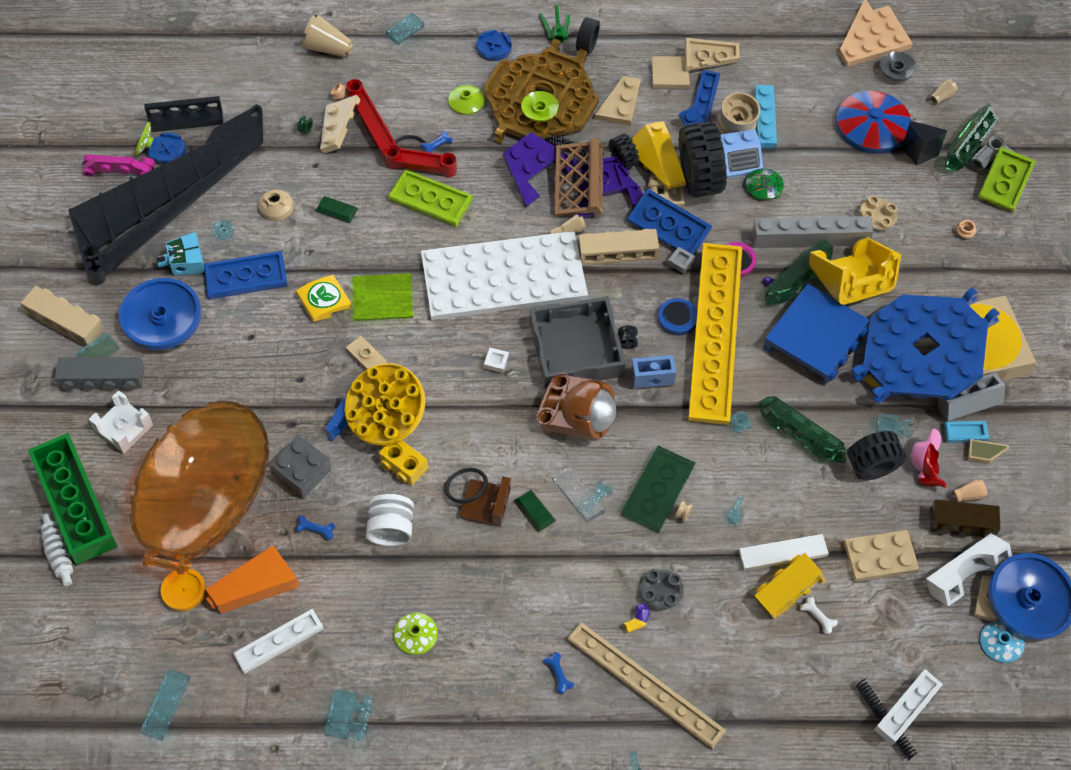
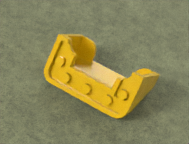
M868 237L858 240L853 245L851 256L830 261L826 259V254L821 250L810 252L809 265L833 299L845 305L892 291L897 283L902 254Z

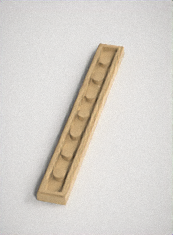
M582 622L568 637L567 641L711 750H713L725 734L726 730Z

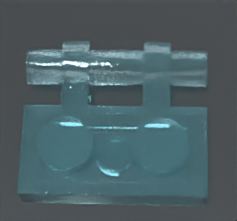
M335 689L324 732L325 736L348 740L349 732L352 731L355 732L354 740L363 741L364 733H367L368 716L372 713L373 696L364 695L363 702L358 703V693ZM354 712H360L358 722H352Z

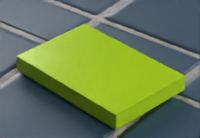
M1000 146L977 198L1014 212L1036 161Z

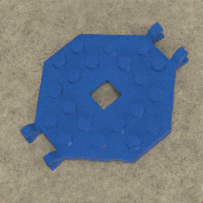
M973 287L967 290L962 298L903 294L870 317L864 364L852 368L854 373L852 376L858 383L870 374L881 386L872 391L875 395L873 400L877 404H880L888 396H898V394L911 395L913 398L928 399V397H939L941 400H951L983 378L988 328L999 322L997 316L1000 313L993 308L984 318H981L969 306L978 301L975 297L978 292ZM928 336L939 347L923 356L912 344L922 337Z

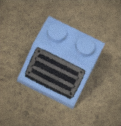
M755 129L721 135L726 158L727 178L749 175L752 171L763 168L761 144Z

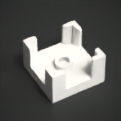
M118 391L112 396L115 406L101 419L97 413H94L89 418V421L96 433L124 454L153 426L148 412L142 408L139 412L129 404L127 397Z

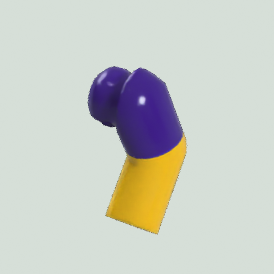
M642 603L636 606L635 618L623 623L627 633L640 629L647 624L650 615L648 606Z

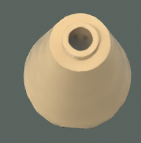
M315 14V17L312 16L304 31L306 39L301 40V47L304 49L341 57L350 55L354 47L352 40L318 14Z

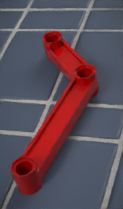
M351 79L347 82L348 98L355 95L360 98L359 104L355 105L354 108L389 169L406 168L439 173L447 178L456 175L457 160L456 156L452 153L436 154L403 149L397 146L365 91L362 82L359 79Z

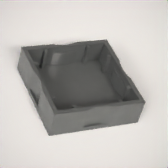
M608 296L581 300L572 304H555L530 308V326L545 389L548 388L554 376H560L557 375L559 373L591 380H605L625 375L626 363L620 340L615 332L614 316Z

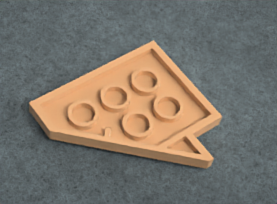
M864 0L840 48L839 55L846 67L883 57L889 52H901L911 49L913 43L889 6L873 10L868 1Z

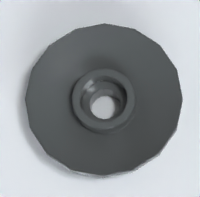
M895 51L883 56L880 61V68L882 73L888 78L902 81L914 75L916 63L910 55Z

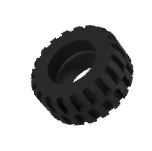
M706 121L684 125L680 128L678 137L679 156L689 194L697 198L722 193L727 185V166L721 135L716 124Z

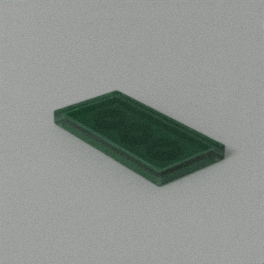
M658 445L621 511V516L660 533L696 463Z

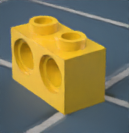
M403 440L392 445H386L379 452L381 466L387 471H393L401 482H407L411 486L428 470L427 458ZM394 454L399 455V456L396 457V458H391V457H390L391 455H394ZM409 466L415 467V468L412 469V470H407V469H406V468L409 467Z

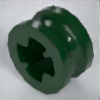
M302 115L298 121L297 130L309 134L313 126V119H307L306 116Z

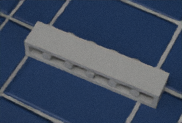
M871 216L755 219L752 229L754 248L853 246L858 240L868 237L872 238L873 235Z

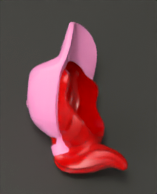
M935 428L932 429L926 441L914 444L910 458L913 466L918 470V481L921 485L946 488L947 484L945 481L938 477L940 471L938 449L941 443V435Z

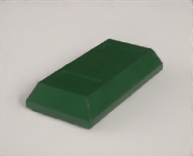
M323 196L315 211L351 223L358 208Z
M532 489L514 500L538 532L556 522V519Z

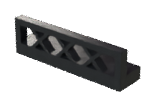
M220 96L144 104L148 122H151V132L216 126L224 123ZM217 103V106L210 107L208 104ZM195 105L197 108L191 109L189 106ZM176 107L178 110L173 111L170 108ZM157 109L160 110V112L151 113L150 110Z

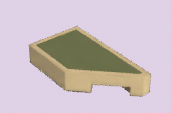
M970 439L968 461L989 464L1001 454L1006 453L1009 445Z

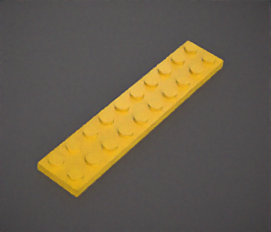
M703 243L688 421L730 424L742 260L741 246Z

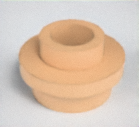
M340 83L335 85L330 92L332 99L335 101L338 99L342 100L347 94L346 86Z
M964 220L958 224L956 231L959 236L968 239L975 235L976 226L972 221Z

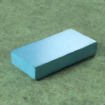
M950 421L943 424L946 443H969L970 439L985 442L989 440L986 421Z

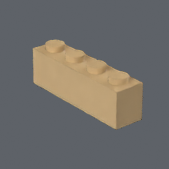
M656 229L579 235L578 248L582 265L658 259L659 243Z
M35 286L21 302L26 314L87 348H90L104 331L99 317L94 314H87L81 307L69 304L63 297L58 298L46 288L41 289Z

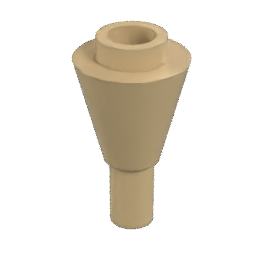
M576 214L560 227L550 230V233L584 232L583 228L586 225L583 217H579Z

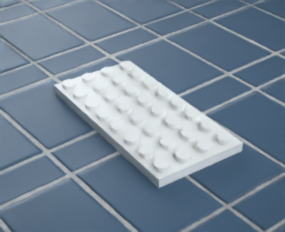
M562 232L421 251L431 320L588 299L575 232Z

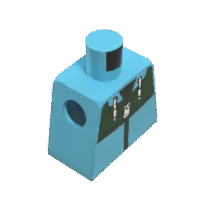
M196 232L167 242L168 254L156 256L158 266L170 265L173 275L205 273Z

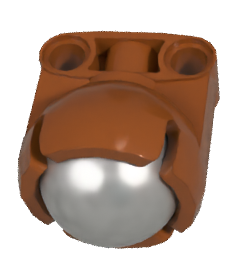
M559 373L557 375L560 376H554L546 390L537 414V421L547 434L556 433L586 440H596L605 436L616 416L615 396L612 387L600 380L572 377L565 373Z

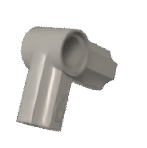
M992 136L988 143L971 158L970 162L974 169L983 171L994 161L1000 146L1008 150L1011 149L1005 145V140L1002 137Z

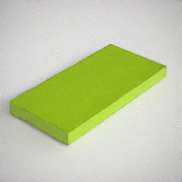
M405 169L388 195V201L457 227L473 201V195Z

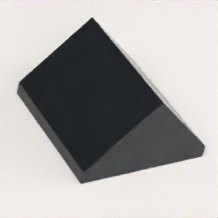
M910 121L902 148L917 166L938 157L947 130Z

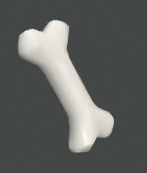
M808 596L805 603L800 605V611L810 612L820 622L824 634H830L832 627L837 626V620L827 618L816 607L814 597Z

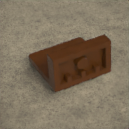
M503 476L501 484L488 483L486 491L480 498L462 505L460 518L501 527L511 491V478ZM470 479L464 499L477 495L481 491L484 481Z

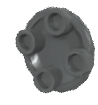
M649 570L640 585V594L643 601L657 610H667L675 607L681 601L684 594L680 575L668 570Z

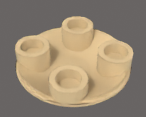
M870 196L860 207V216H871L873 229L886 230L891 228L897 221V206L877 196Z

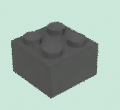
M297 435L270 463V469L274 477L304 499L331 470V461L308 441Z

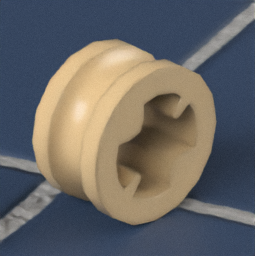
M685 501L681 502L675 515L676 519L682 518L683 522H686L693 507L691 504L686 505Z

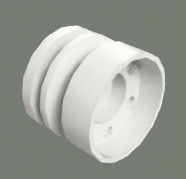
M382 494L372 497L369 500L367 539L372 543L382 546H401L409 543L412 540L413 502L407 497L396 494Z

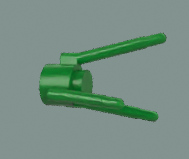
M556 4V25L550 31L543 14L539 13L548 34V40L553 41L557 39L563 43L568 39L570 15H567L565 27L563 28L560 25L559 6Z

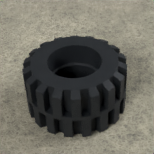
M893 431L869 434L856 441L847 452L856 477L863 480L886 476L897 470L906 461V454L897 434L893 433Z

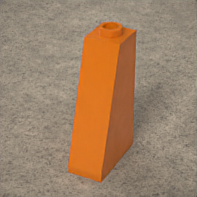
M271 546L206 588L209 596L206 600L212 609L217 608L220 614L296 589L299 587L297 577L276 548Z

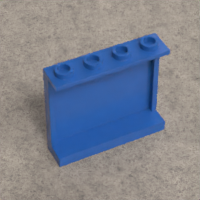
M807 284L765 338L763 349L769 353L773 348L779 350L824 378L822 385L825 386L829 380H834L838 373V367L845 365L849 358L847 356L849 352L854 353L859 345L858 340L860 338L864 339L867 335L869 319Z

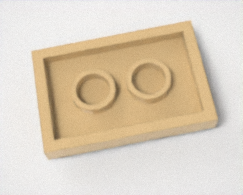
M908 530L844 540L854 582L918 573L919 571Z

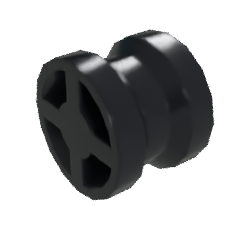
M625 325L618 329L622 349H633L638 346V339L636 338L638 329L636 327Z

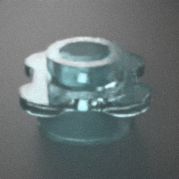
M744 411L737 412L734 416L730 417V424L733 425L736 433H742V430L750 429L753 426L749 415Z

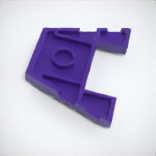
M532 132L506 150L502 155L511 177L515 180L517 191L521 194L526 208L540 197L528 181L553 162L556 163V147ZM561 151V157L566 160L569 155ZM572 159L569 162V164L573 167H575L579 163L575 159ZM567 165L562 169L565 175L572 170Z
M617 156L603 158V196L627 191L631 206L634 208L643 196L640 186L632 180L630 173ZM584 163L579 172L584 175L589 170V166ZM584 180L578 189L584 192L589 187V183ZM583 198L578 206L580 208L588 207V200ZM594 213L578 214V216L586 219L594 217Z

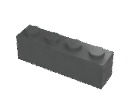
M58 357L55 380L59 388L64 390L142 389L145 367L141 357Z

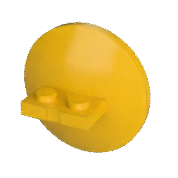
M392 363L375 365L361 373L352 383L345 400V417L352 432L363 441L377 446L392 445L408 437L420 423L425 409V393L419 379L407 368Z

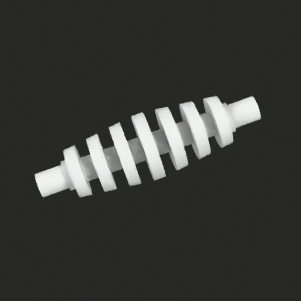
M44 514L42 516L44 524L41 526V533L44 541L45 555L51 564L55 576L62 579L64 586H69L72 584L70 575L73 573L70 552L58 523L52 520L51 514Z

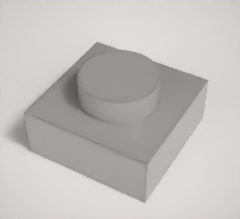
M678 247L668 259V265L685 273L694 262L695 256Z

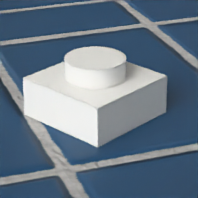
M489 348L484 368L504 373L509 352Z

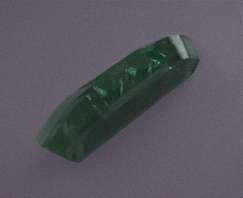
M989 103L979 109L969 119L951 143L945 159V168L953 171L962 169L999 119Z
M818 241L767 286L765 303L767 305L779 304L797 295L796 291L802 288L808 278L812 279L816 275L809 265L810 252L821 250L826 254V259L831 261L833 246L828 241Z
M776 396L766 397L758 402L762 415L775 429H781L785 435L799 441L804 448L812 450L811 453L832 462H846L845 444L837 437Z

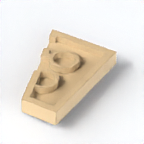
M686 38L685 71L739 61V43Z
M623 76L595 114V119L631 126L641 79Z
M357 95L326 105L320 150L324 154L340 149L348 130L346 125L355 114L353 112L355 105H358L360 102V98Z

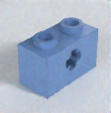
M673 355L632 359L631 374L634 389L674 385L676 368Z

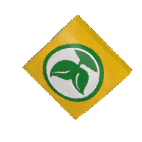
M334 275L310 282L295 292L313 322L331 318L333 312L350 309L351 306L350 300Z

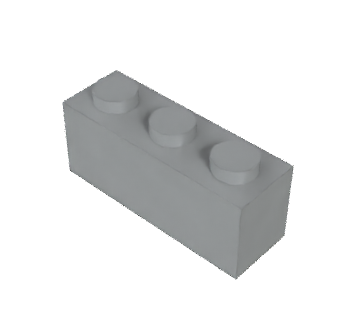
M995 372L985 375L951 400H941L939 398L938 409L947 421H951L1004 403L1006 385Z

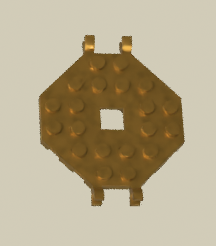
M554 39L550 47L542 50V53L534 55L529 53L518 56L515 60L508 61L505 59L498 63L484 85V93L499 126L494 132L496 136L494 139L495 143L501 145L506 132L520 138H524L532 132L546 140V138L549 139L550 135L552 138L553 135L556 137V135L561 136L584 129L599 104V98L595 94L590 78L584 70L586 50L580 48L575 58L560 53V48L558 47L561 41ZM536 88L552 93L558 101V112L548 121L537 122L530 120L522 112L521 104L524 97L534 92Z

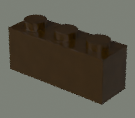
M935 499L930 508V532H937L941 535L949 533L959 534L961 537L979 536L983 539L990 533L997 536L1000 531V506Z

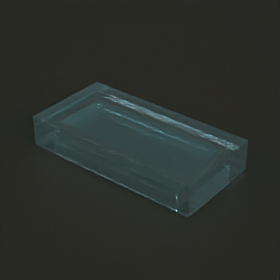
M411 13L386 31V36L399 45L425 27L424 22Z

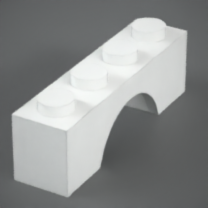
M990 533L926 579L930 595L943 604L950 606L965 595L962 583L966 577L978 571H995L1002 562L1012 557L1010 544Z

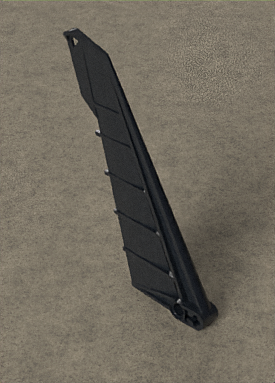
M256 104L247 111L214 128L205 145L195 150L190 146V152L165 164L161 161L159 162V167L134 179L130 177V181L104 193L101 192L98 196L68 209L87 278L92 285L103 284L108 274L263 144V111L260 105ZM256 112L258 114V117L252 116L251 114ZM189 187L187 190H185L180 195L174 198V196H176L178 193ZM171 199L170 202L145 219L147 214ZM140 219L142 220L141 223L136 225L134 228H132L116 240V235H118L119 233H121L122 231H124ZM112 239L113 243L99 252L98 248Z

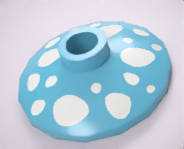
M1000 621L987 624L980 633L982 650L989 658L996 662H1013L1024 651V639L1009 631ZM1001 636L1005 637L1008 642H1004Z

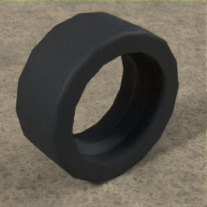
M589 17L583 19L576 40L577 51L581 48L586 50L587 54L592 53L599 35V20Z

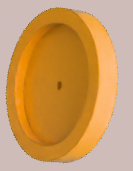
M181 568L171 572L166 576L161 585L163 601L169 608L175 611L184 612L194 609L203 601L206 594V584L203 577L197 571L189 568Z

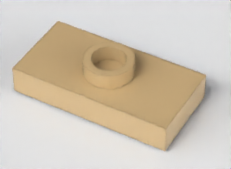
M362 336L346 347V351L365 370L375 365L388 363Z
M983 575L980 581L973 617L996 622L997 617L989 600L988 590L991 577Z

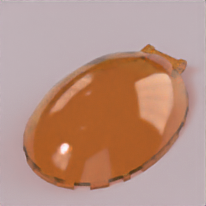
M209 402L207 407L189 410L181 415L182 419L172 426L170 424L166 428L167 432L161 439L157 438L148 450L134 481L135 490L133 496L130 497L132 506L131 514H129L131 528L138 543L147 549L142 560L143 566L161 567L177 571L180 575H186L193 559L211 551L227 539L239 526L253 504L262 485L268 465V435L262 421L255 412L237 402ZM157 555H161L163 557L170 558L173 560H179L180 562L157 558Z

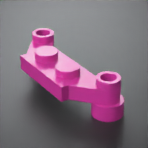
M86 154L83 158L82 164L84 167L82 174L86 177H93L96 172H113L124 175L129 173L137 174L140 176L153 170L155 161L147 157L141 158L139 162L134 160L133 157Z

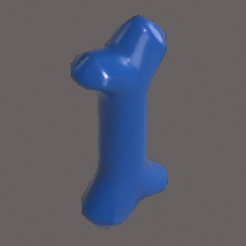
M443 131L438 139L429 144L421 143L420 147L425 152L433 153V150L442 144H452L453 139L448 136L447 132Z
M304 515L297 518L298 525L295 528L297 533L309 530L322 534L326 540L333 538L332 531L335 528L333 522L323 526L309 522Z
M554 652L552 657L545 658L543 663L552 668L558 682L556 691L558 694L563 695L567 689H573L575 684L565 678L560 666L561 654Z

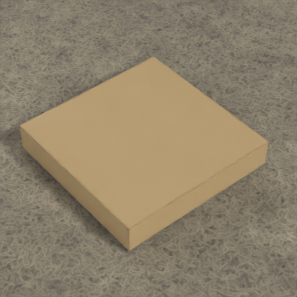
M652 56L653 89H689V71H685V57Z

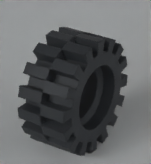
M622 133L610 139L608 146L610 147L609 151L612 153L610 154L611 157L617 156L624 167L629 169L638 164L639 155L637 153L639 152L635 148V143H632L633 140L629 139V135Z

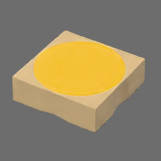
M1001 296L981 300L969 305L981 318H984L993 308L1000 313L997 316L999 322L988 328L983 376L995 372L1001 380L1030 375L1036 360L1007 297ZM932 339L935 347H939V345Z

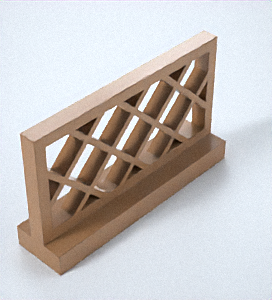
M599 137L591 138L590 142L556 145V216L585 213L603 215V145ZM583 148H589V153L584 158L578 154ZM561 151H571L572 153L566 160L561 157ZM577 156L581 161L573 167L569 162ZM585 163L589 166V170L582 175L578 170ZM567 165L572 170L564 177L561 175V170ZM576 173L581 178L573 185L569 179ZM585 180L589 183V187L582 192L578 187ZM568 183L571 188L563 194L561 187ZM576 190L581 195L573 202L568 197ZM586 198L588 200V207L580 208L578 206L579 202ZM565 200L571 203L567 209L560 210V205Z

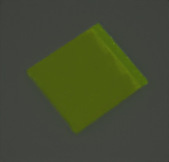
M411 273L353 276L354 321L413 318Z

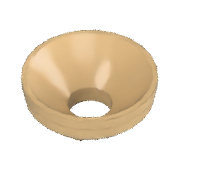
M279 189L267 191L260 197L258 203L260 214L270 221H280L287 218L292 213L294 207L291 196ZM272 196H278L280 198L279 201L275 203L270 202L269 199Z

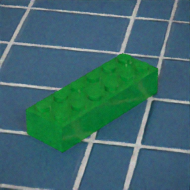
M69 433L28 449L65 543L76 565L118 547Z

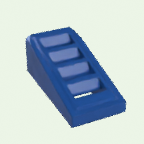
M346 396L325 429L329 441H333L348 426L345 417Z

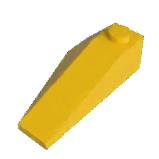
M654 122L645 125L632 138V143H635V148L639 152L637 153L639 161L643 163V167L646 170L652 171L654 177L667 189L685 186L686 180L664 122Z

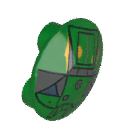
M760 168L748 175L746 187L751 193V197L755 200L777 199L783 191L784 182L777 172L767 168Z

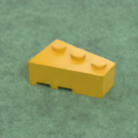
M806 553L796 555L789 562L790 566L785 570L783 568L778 570L773 575L774 579L769 584L764 583L756 590V599L773 619L796 603L795 601L803 594L805 596L811 592L810 588L817 582L822 584L826 581L823 572Z

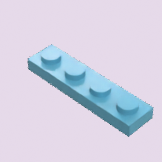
M755 85V99L760 106V115L756 123V129L761 148H776L774 85Z

